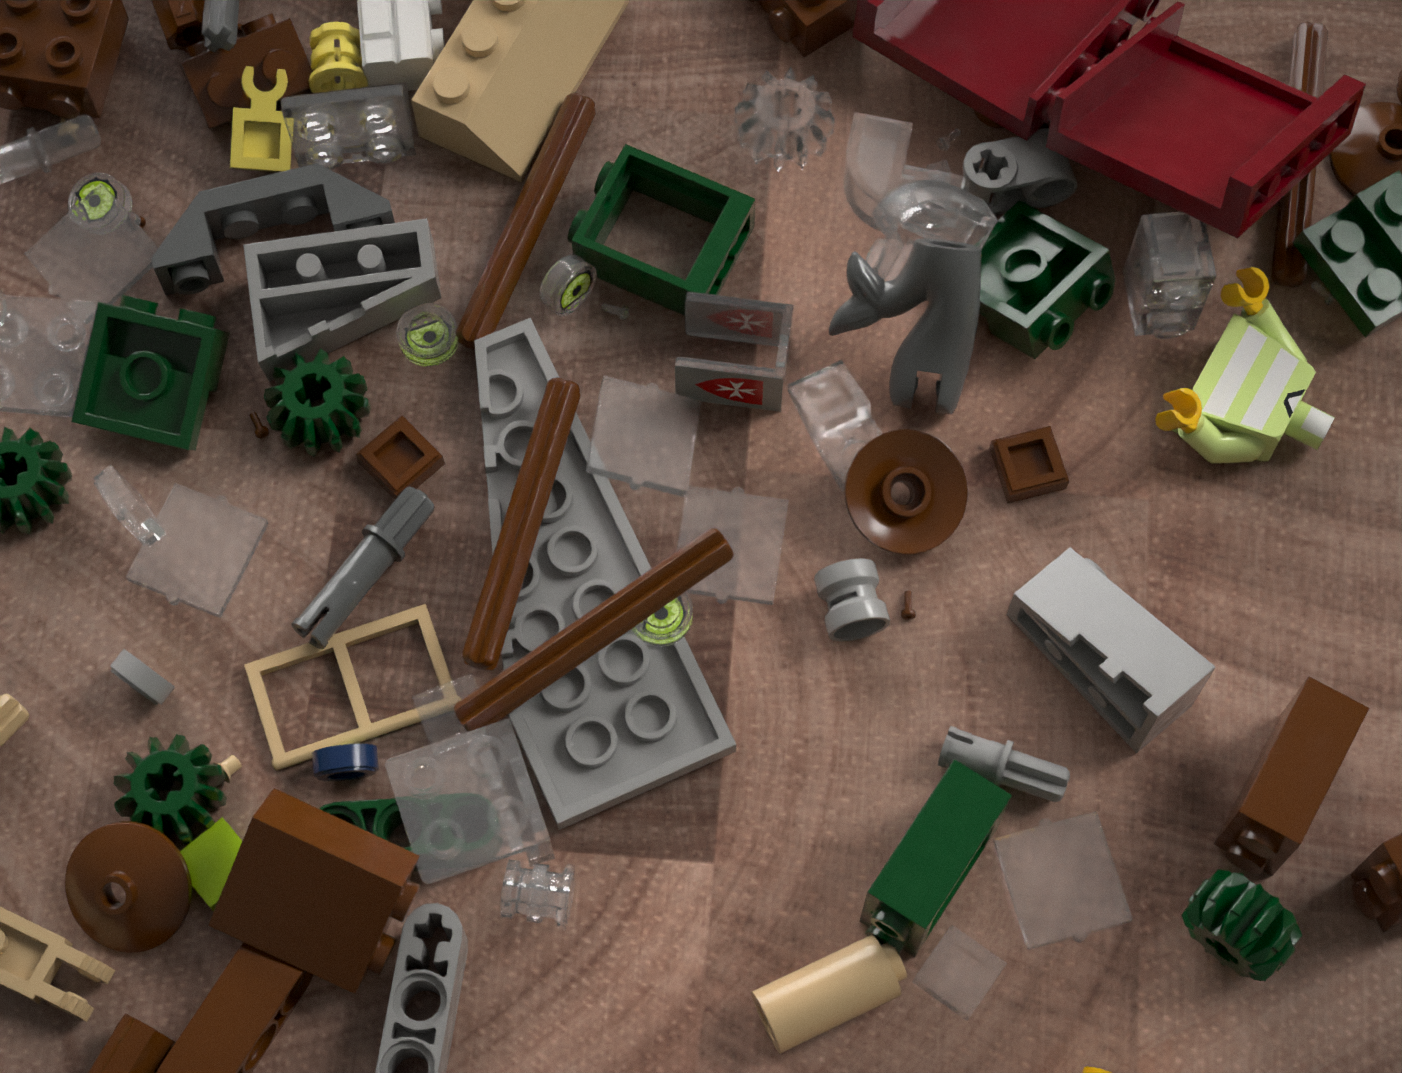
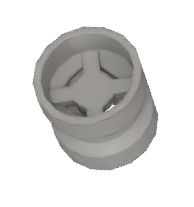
M864 558L840 561L821 569L815 574L814 581L818 597L826 601L828 607L824 621L831 640L852 641L866 638L879 633L890 625L886 603L878 599L875 589L879 584V576L874 561Z

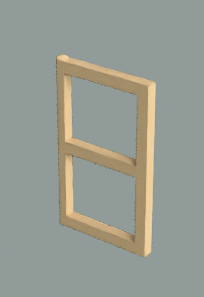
M426 604L334 634L323 650L307 643L244 664L273 757L272 766L276 771L312 759V752L315 750L336 745L357 744L454 711L455 704L461 700L453 686ZM419 623L444 699L371 723L347 647ZM334 652L359 728L285 752L262 675Z

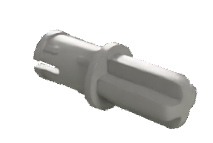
M950 726L938 760V766L948 768L955 759L998 787L1003 784L1053 802H1059L1064 797L1070 778V771L1066 767L1013 750V741L1007 740L1006 745L972 735V733Z

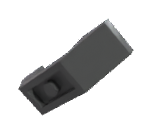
M316 163L199 191L151 259L154 271L165 295L175 293L190 295L205 290L209 285L224 282L215 240L227 237L242 239L255 234L260 229L285 223L300 225L313 220L318 215L330 213L334 231L395 223L389 200Z

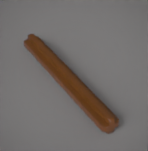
M1307 21L1298 25L1293 40L1289 86L1316 98L1323 94L1328 30L1322 23L1312 24ZM1316 167L1278 201L1271 275L1273 282L1278 286L1299 287L1307 276L1308 263L1292 242L1303 230L1311 226Z
M576 92L570 93L565 97L456 329L457 342L462 346L475 351L474 340L495 332L596 115L595 102L591 98Z
M556 377L550 379L547 383L462 651L464 663L475 669L493 671L497 667L581 397L579 385L573 381Z
M708 529L457 702L454 706V711L458 720L471 735H479L728 563L734 556L732 547L718 529Z

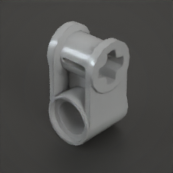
M1049 128L1038 129L1028 141L1016 136L994 142H982L973 146L966 153L963 162L964 176L960 179L956 190L957 203L961 209L972 217L990 219L1005 214L1019 200L1033 208H1044L1056 205L1069 198L1077 189V181L1068 158L1046 148ZM984 158L982 168H979L981 159ZM991 193H993L992 201L989 203Z

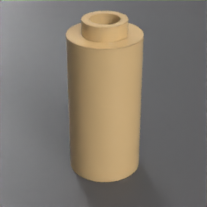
M869 935L752 991L751 996L770 1040L778 1053L781 1054L901 996L899 981L907 978V973L896 948L887 943L880 945L874 935Z

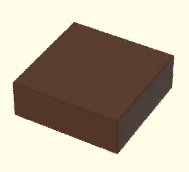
M403 415L356 454L358 463L394 499L409 486L417 489L445 465L443 456Z
M1051 426L991 440L989 449L1007 504L1067 489L1069 478Z

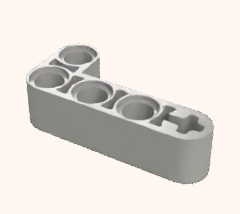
M439 903L424 904L414 909L406 918L402 928L375 1073H395L397 1066L403 1060L410 1057H419L428 1062V1073H446L468 954V939L458 915L447 906ZM443 927L450 942H439L436 947L434 964L439 972L437 974L428 970L430 955L422 938L433 937L435 929ZM422 991L437 993L441 997V1004L438 1012L433 1017L425 1021H416L407 1016V1005L415 994Z

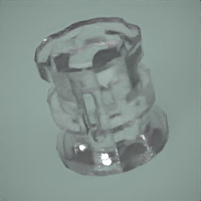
M509 859L501 894V918L513 919L515 914L527 915V922L541 923L544 917L555 919L557 929L566 930L574 898L575 865L567 864L561 873L550 872V865L536 863L533 869L522 868L521 861Z

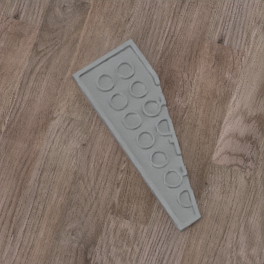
M531 318L474 340L488 487L492 553H494L547 383L552 378H559ZM575 413L501 651L503 671L652 569L577 413ZM644 620L642 622L643 626L640 624L636 625L508 714L510 723L559 830L736 752L735 740L682 632L675 634L670 640L655 639L646 634L642 635Z

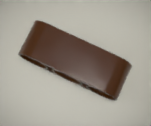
M243 942L156 1073H252L304 995L314 975Z

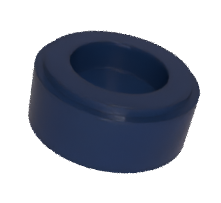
M373 744L336 745L312 752L314 777L321 781L360 779L372 776L379 770L377 746Z

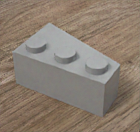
M427 218L243 244L257 360L269 382L274 380V367L289 371L294 369L292 358L295 352L302 355L306 363L311 362L320 348L324 352L330 353L441 299L434 241Z
M1071 547L1013 594L1006 614L1136 754L1192 707L1216 668L1109 580L1104 571L1094 561L1088 558L1084 559Z

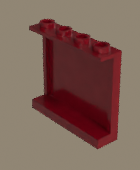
M857 0L852 37L1028 141L1043 123L1050 126L1051 122L1047 121L1046 113L1054 94L1060 88H1067L1080 78L1091 64H1098L1108 53H1112L1120 41L1128 40L1133 25L1138 20L1147 22L1156 11L1161 0Z
M1177 1L1157 18L1151 17L1144 27L1130 39L1120 41L1112 53L1098 64H1091L1084 74L1067 88H1060L1054 94L1046 113L1047 121L1051 122L1046 148L1238 239L1351 134L1366 83L1344 74L1320 97L1316 98L1179 37L1178 32L1185 4Z

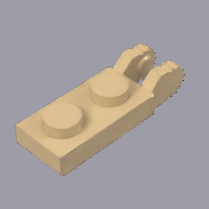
M0 907L1 986L38 1004L43 1000L87 1022L94 1007L89 1005L86 999L70 991L64 992L50 985L62 963L79 971V974L96 983L103 982L108 984L115 970L101 961L72 948L73 944L66 938Z

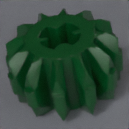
M320 348L313 362L306 363L304 357L295 352L292 358L294 369L289 371L274 367L273 378L277 386L265 389L264 400L267 407L271 408L266 416L269 426L275 432L282 431L281 438L283 443L290 449L304 442L307 453L315 457L320 450L321 443L329 442L330 448L340 453L342 448L340 436L345 434L360 438L362 428L358 419L368 417L370 414L369 400L364 397L368 390L365 378L360 373L352 374L351 362L345 356L330 364L328 353ZM323 398L324 403L322 405L311 406L312 401Z
M4 427L1 435L0 532L3 534L15 523L21 533L30 535L33 519L40 516L44 522L53 524L54 515L49 507L52 504H69V494L63 485L72 481V472L67 463L61 462L63 453L55 442L49 440L43 443L39 432L31 428L19 439L12 429Z
M176 734L168 749L165 750L157 737H149L147 747L150 755L142 759L137 753L127 752L125 759L134 772L114 776V785L119 791L125 793L114 802L115 810L121 817H131L129 820L131 822L151 826L169 839L173 831H175L184 845L190 844L193 841V833L190 828L192 825L198 822L204 829H210L215 823L206 809L219 808L226 805L227 797L223 791L215 788L225 780V772L220 765L210 764L212 753L204 744H200L190 750L186 737ZM174 781H178L182 786L181 791H170L166 801H163L159 796L160 790L169 791L172 789Z
M1217 869L1208 880L1205 879L1189 898V904L1181 915L1191 938L1201 943L1206 953L1212 954L1220 961L1222 966L1227 965L1241 977H1250L1257 981L1265 982L1275 971H1279L1282 966L1284 967L1296 951L1295 946L1302 937L1294 914L1280 904L1278 897L1272 896L1265 891L1261 883L1256 885L1249 881L1242 873H1232L1227 870Z

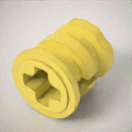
M344 22L324 23L319 28L312 30L309 37L312 50L310 56L311 68L313 70L309 78L311 92L317 97L331 101L350 100L360 96L366 91L368 81L362 68L359 30ZM335 39L339 40L340 47H334ZM335 76H340V83L335 82Z

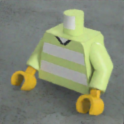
M1255 267L1239 269L1236 271V276L1241 280L1243 288L1238 283L1224 285L1220 296L1227 306H1242L1241 316L1233 314L1193 389L1180 388L1163 394V399L1169 402L1174 410L1157 413L1156 425L1163 431L1172 430L1178 433L1202 457L1213 464L1252 462L1254 460L1269 461L1283 433L1318 450L1335 417L1301 401L1316 371L1307 363V359L1281 322L1268 299H1265L1269 290L1268 278L1265 273Z

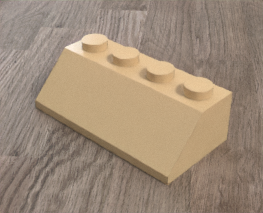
M473 0L411 100L419 137L522 182L540 153L565 97L577 91L624 12L629 0Z

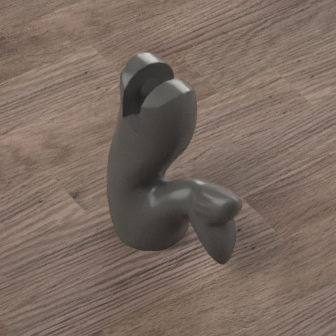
M916 239L902 271L896 278L890 281L882 279L856 251L852 252L847 263L846 278L853 295L835 312L830 322L829 335L834 336L868 327L882 318L902 315L920 303L928 301L925 312L903 340L894 357L889 380V393L893 405L911 410L913 396L918 387L919 377H916L917 371L940 374L939 380L936 381L937 398L935 413L953 415L957 408L969 370L978 326L981 289V248L967 243L947 240Z

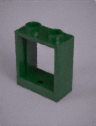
M625 144L615 163L607 161L602 167L595 183L594 193L596 197L588 211L584 209L578 211L570 226L567 240L569 243H572L575 269L582 272L590 270V274L596 278L687 316L686 293L696 292L719 295L754 229L755 198ZM633 190L714 224L686 280L604 245Z
M954 759L867 891L860 917V922L869 927L865 934L867 936L874 935L880 945L887 943L895 947L898 954L903 949L916 957L998 829L1012 795Z

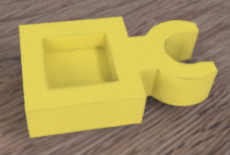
M246 66L242 74L241 83L242 89L251 100L250 109L233 107L230 168L270 172L290 170L293 112L276 111V102L282 98L287 88L288 79L285 69H277L276 86L271 91L262 92L253 84L254 68Z

